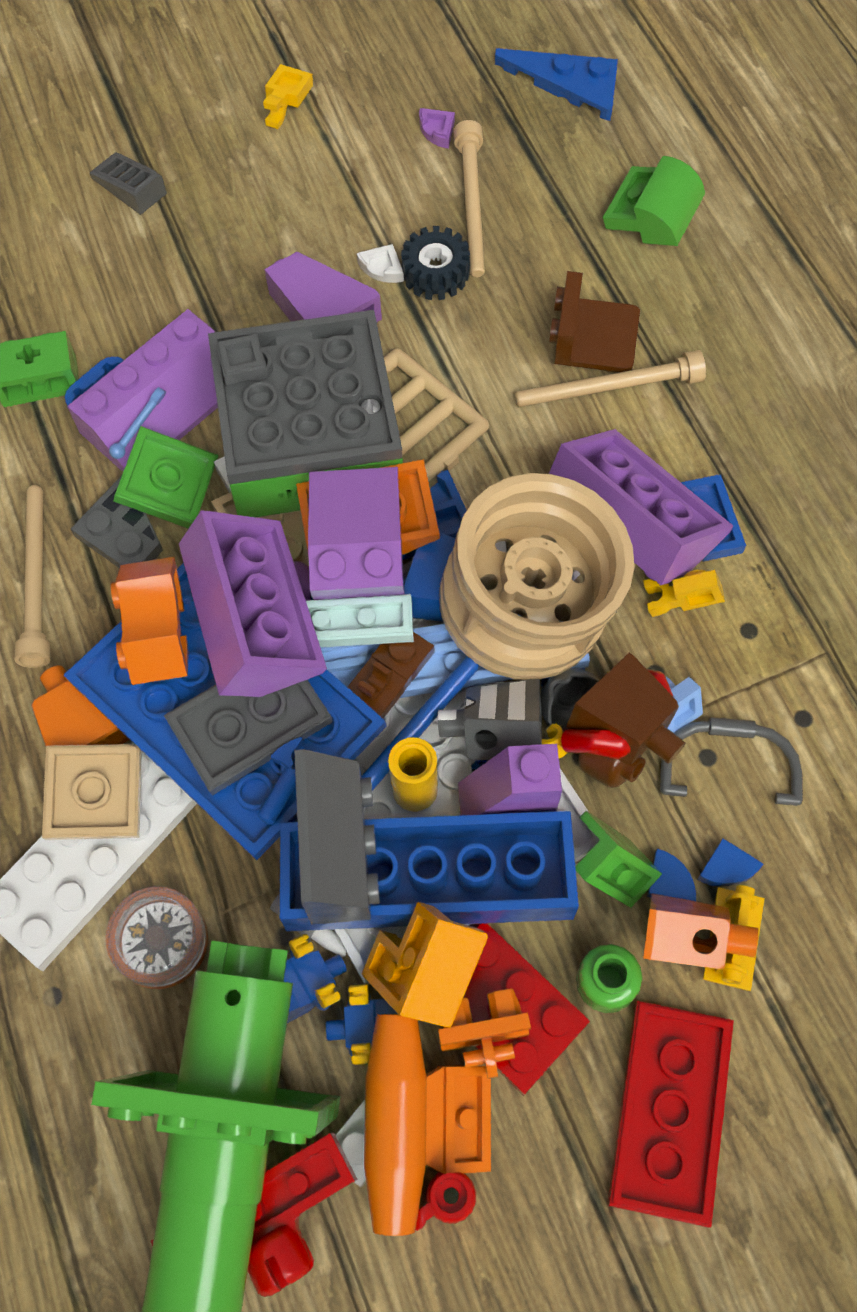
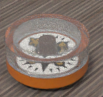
M149 887L129 895L114 910L106 930V948L113 965L132 982L149 989H166L184 982L199 968L208 946L207 926L199 910L185 895L167 887Z

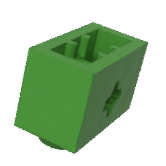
M66 331L46 333L41 336L8 340L0 343V402L3 407L65 396L68 388L79 379L76 354Z

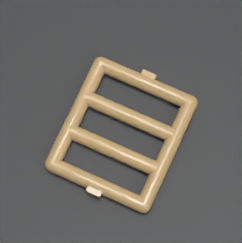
M395 348L384 356L387 375L396 367H399L412 378L392 396L395 414L424 389L440 401L439 404L400 436L402 456L451 413H454L469 425L425 463L429 482L443 469L450 471L459 463V455L488 430L489 422L403 350Z

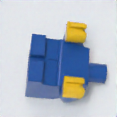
M307 934L289 941L290 959L286 962L284 982L293 983L287 1023L308 1013L315 1006L319 1010L325 1011L332 1004L339 1001L340 994L334 990L336 987L334 978L347 971L346 965L339 954L324 961L319 951L313 952L314 946L312 942L308 943L307 939L309 936Z
M368 984L350 985L348 988L350 997L347 1007H344V1019L326 1021L327 1041L345 1040V1045L353 1065H368L377 1014L398 1013L385 999L371 1000Z

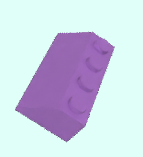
M187 309L67 406L79 433L124 472L139 429L125 447V455L121 459L112 458L109 454V448L112 444L118 443L149 402L153 392L160 387L166 394L141 426L180 440L218 408L208 333H214L215 331Z
M616 429L561 444L549 474L574 480L595 491L613 507L624 523L632 542L634 563L644 571L647 577L656 581L659 585H664L673 579L681 578L686 573L692 571L733 528L730 522Z
M201 510L179 542V547L219 695L262 697L323 674L327 667L281 521Z

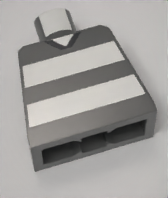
M540 679L480 685L466 689L464 709L438 711L439 737H465L467 757L472 760H490L508 746L542 744Z

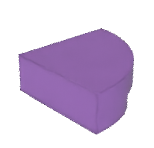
M420 108L419 123L423 135L431 143L449 149L455 123V112Z

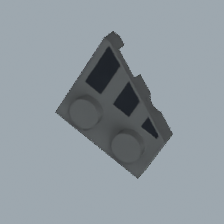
M122 475L71 528L73 535L78 540L118 568H120V565L155 560L163 551L146 513L113 502Z

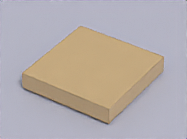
M135 744L46 746L42 838L44 840L139 838L142 751Z

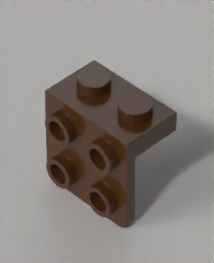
M567 271L565 287L557 286L554 311H561L560 319L552 318L549 342L557 343L554 364L614 372L631 371L635 358L640 316L639 307L631 304L580 298L583 273Z

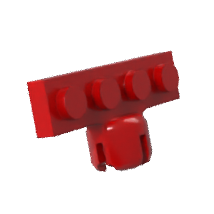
M334 1132L329 1133L265 1172L261 1202L257 1205L248 1273L256 1291L263 1297L278 1293L289 1284H293L301 1279L313 1268L314 1258L299 1229L300 1216L308 1209L358 1180Z

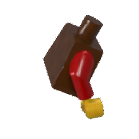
M630 652L611 670L607 671V674L575 703L566 726L568 730L563 732L560 725L551 724L546 730L549 739H542V744L557 743L559 759L564 757L567 752L588 753L618 759L625 764H633L648 748L669 764L681 752L686 742L668 729L679 705L672 694L664 673L646 669Z

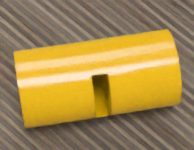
M415 737L403 739L394 745L389 754L388 763L394 800L401 808L407 811L418 812L430 807L437 797V755L434 748L423 739Z

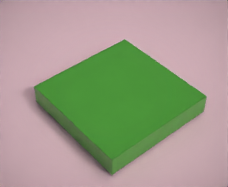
M140 426L113 502L189 529L199 514L215 468L214 461L218 459L219 455Z

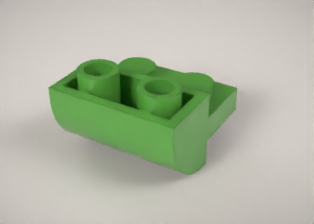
M662 156L657 167L632 166L603 216L605 228L640 232L642 242L645 244L678 246L705 195L701 178L688 164L669 156Z

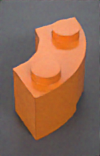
M168 557L120 565L116 581L111 583L112 601L115 609H120L122 619L121 642L116 643V653L120 668L128 669L132 685L187 676L188 641L187 636H181L179 612L184 611L175 558Z

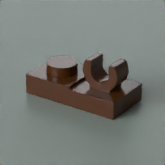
M414 632V642L380 644L364 667L348 685V688L383 719L435 653L434 645Z

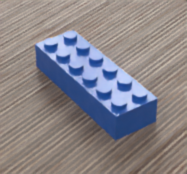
M571 811L365 819V825L374 824L376 854L367 855L368 874H378L380 904H370L371 920L311 925L301 903L298 822L280 823V921L286 931L407 927L417 902L434 906L451 921L461 924L574 920L579 908Z

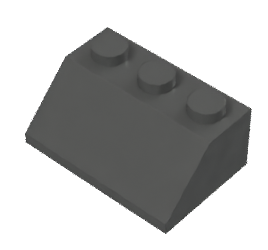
M305 749L294 750L301 903L311 925L371 920L370 904H380L378 874H368L367 855L376 854L374 824L365 825L364 807H373L371 777L362 778L359 761Z

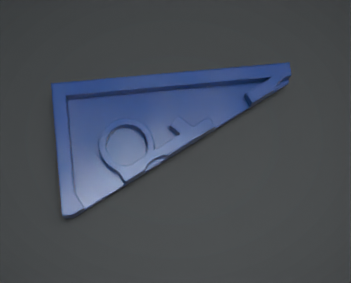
M496 48L495 65H499L504 71L515 76L519 70L533 77L535 86L557 97H564L569 103L580 107L582 103H586L601 111L600 118L611 121L618 59Z

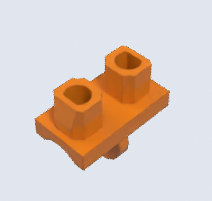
M513 989L487 994L491 1019L475 1023L472 1022L468 998H463L451 1028L442 1026L443 1029H438L442 1052L481 1045L482 1049L463 1052L465 1068L485 1064L487 1078L498 1077L496 1062L514 1059V1050L512 1043L493 1047L492 1042L529 1036V1029H531L528 1012H521L520 1004Z

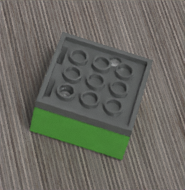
M374 310L208 333L226 471L237 515L262 517L301 511L296 484L308 482L309 472L381 468L403 463L402 445ZM257 333L268 376L226 385L215 342Z

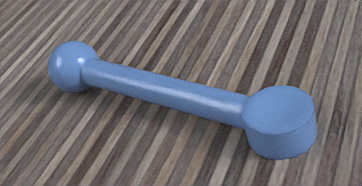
M158 387L153 392L149 402L121 440L110 446L109 454L112 458L121 459L125 455L127 444L155 406L164 398L166 392Z

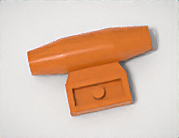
M377 1014L365 1077L364 1170L373 1233L386 1236H403L415 1233L426 1166L443 1174L491 1172V1078H487L485 1065L465 1068V1065H440L426 1074L418 1020L400 1016L399 1014Z

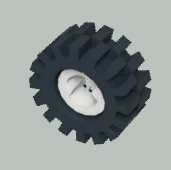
M433 226V232H428L427 227L420 229V236L413 232L410 235V241L405 240L403 250H401L404 280L409 290L414 287V294L420 297L422 292H425V299L432 300L433 294H438V300H444L446 292L453 297L457 295V288L463 290L465 281L469 279L470 250L467 241L462 242V235L457 232L452 236V229L448 227L445 228L444 233L440 232V226ZM437 258V261L441 259L442 264L433 266L430 265L431 259L434 261Z

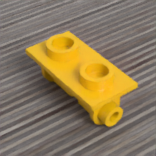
M737 885L735 891L718 887L715 905L729 908L731 924L758 928L759 940L765 898L754 896L755 889L749 886ZM710 931V937H712L714 933ZM726 953L724 969L705 967L703 980L751 991L756 956L754 958Z

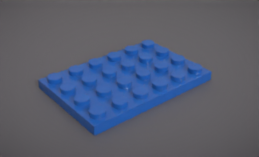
M183 563L177 568L184 605V611L179 612L181 636H187L188 641L187 676L132 685L128 669H121L117 659L116 643L121 642L122 638L121 621L64 674V677L257 861L280 837V823L295 822L297 820L296 788L274 824H267L258 817V812L282 774L281 766L274 763L272 759L212 796L164 717L165 714L216 685ZM326 669L323 674L307 680L331 715L333 722L304 739V745L301 750L313 751L317 745L320 753L355 760L387 727L386 721Z

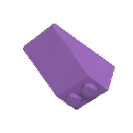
M398 467L309 472L308 557L310 592L314 600L404 595Z

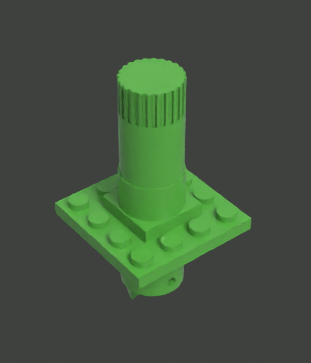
M211 941L207 971L196 970L179 1074L146 1070L95 1081L91 1105L109 1107L107 1117L118 1120L141 1121L142 1116L159 1114L156 1131L169 1133L159 1188L161 1199L142 1312H242L257 1205L261 1202L269 1143L274 1140L290 1144H306V1138L316 1136L338 1117L341 1096L278 1088L293 983L284 982L288 950Z

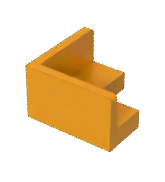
M417 902L402 939L396 934L379 930L361 975L400 1016L451 1028L488 936L481 929L451 921L434 906Z

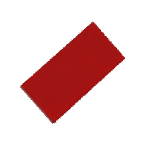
M641 1001L635 1003L607 1206L702 1227H712L734 1020Z

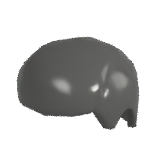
M576 667L570 668L557 676L550 677L542 686L540 693L541 712L546 725L549 727L551 724H558L563 732L568 730L566 726L575 703L599 679L592 673Z

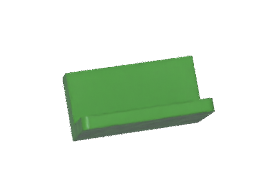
M585 811L579 818L599 838V841L576 865V871L584 881L631 908L662 873L631 840L588 811Z

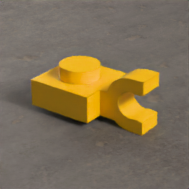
M282 64L279 65L265 85L266 99L263 101V106L265 109L270 110L269 115L265 119L266 126L279 130L285 119L287 106L290 105L296 108L300 106L313 87L311 73Z
M715 570L690 571L682 578L673 579L672 586H669L668 583L659 585L652 579L643 580L648 594L663 593L659 600L647 603L648 611L652 617L660 616L667 613L670 609L677 607L687 611L725 602L723 586Z

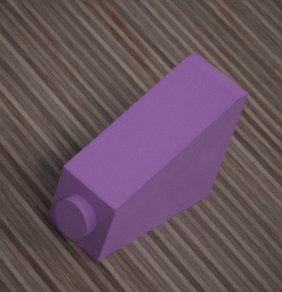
M299 252L280 259L264 269L269 295L290 321L374 310L376 322L382 320L380 294L375 289Z
M557 743L508 746L458 782L460 815L557 812L562 793Z

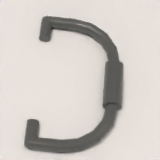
M710 717L709 721L692 722L675 731L674 734L682 740L694 733L708 732L709 735L742 738L759 736L769 739L781 748L788 759L791 771V794L776 793L775 804L793 806L802 804L803 773L799 755L789 740L775 730L756 725L755 721ZM661 759L660 792L663 795L686 797L687 786L671 784L672 762L668 764Z

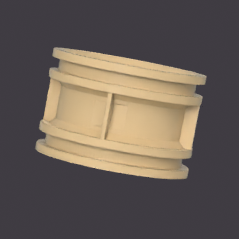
M528 473L508 477L489 486L473 500L464 514L456 535L453 550L448 557L439 587V603L446 630L457 647L476 664L501 676L521 680L543 679L557 676L576 666L591 651L604 627L613 618L631 587L635 565L633 545L627 529L612 506L595 491L571 479L553 474ZM505 541L507 552L499 551L495 544ZM574 571H578L583 577L582 583H576L572 580Z

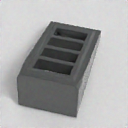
M117 152L113 153L90 172V176L94 181L140 215L167 194L163 178L159 173Z

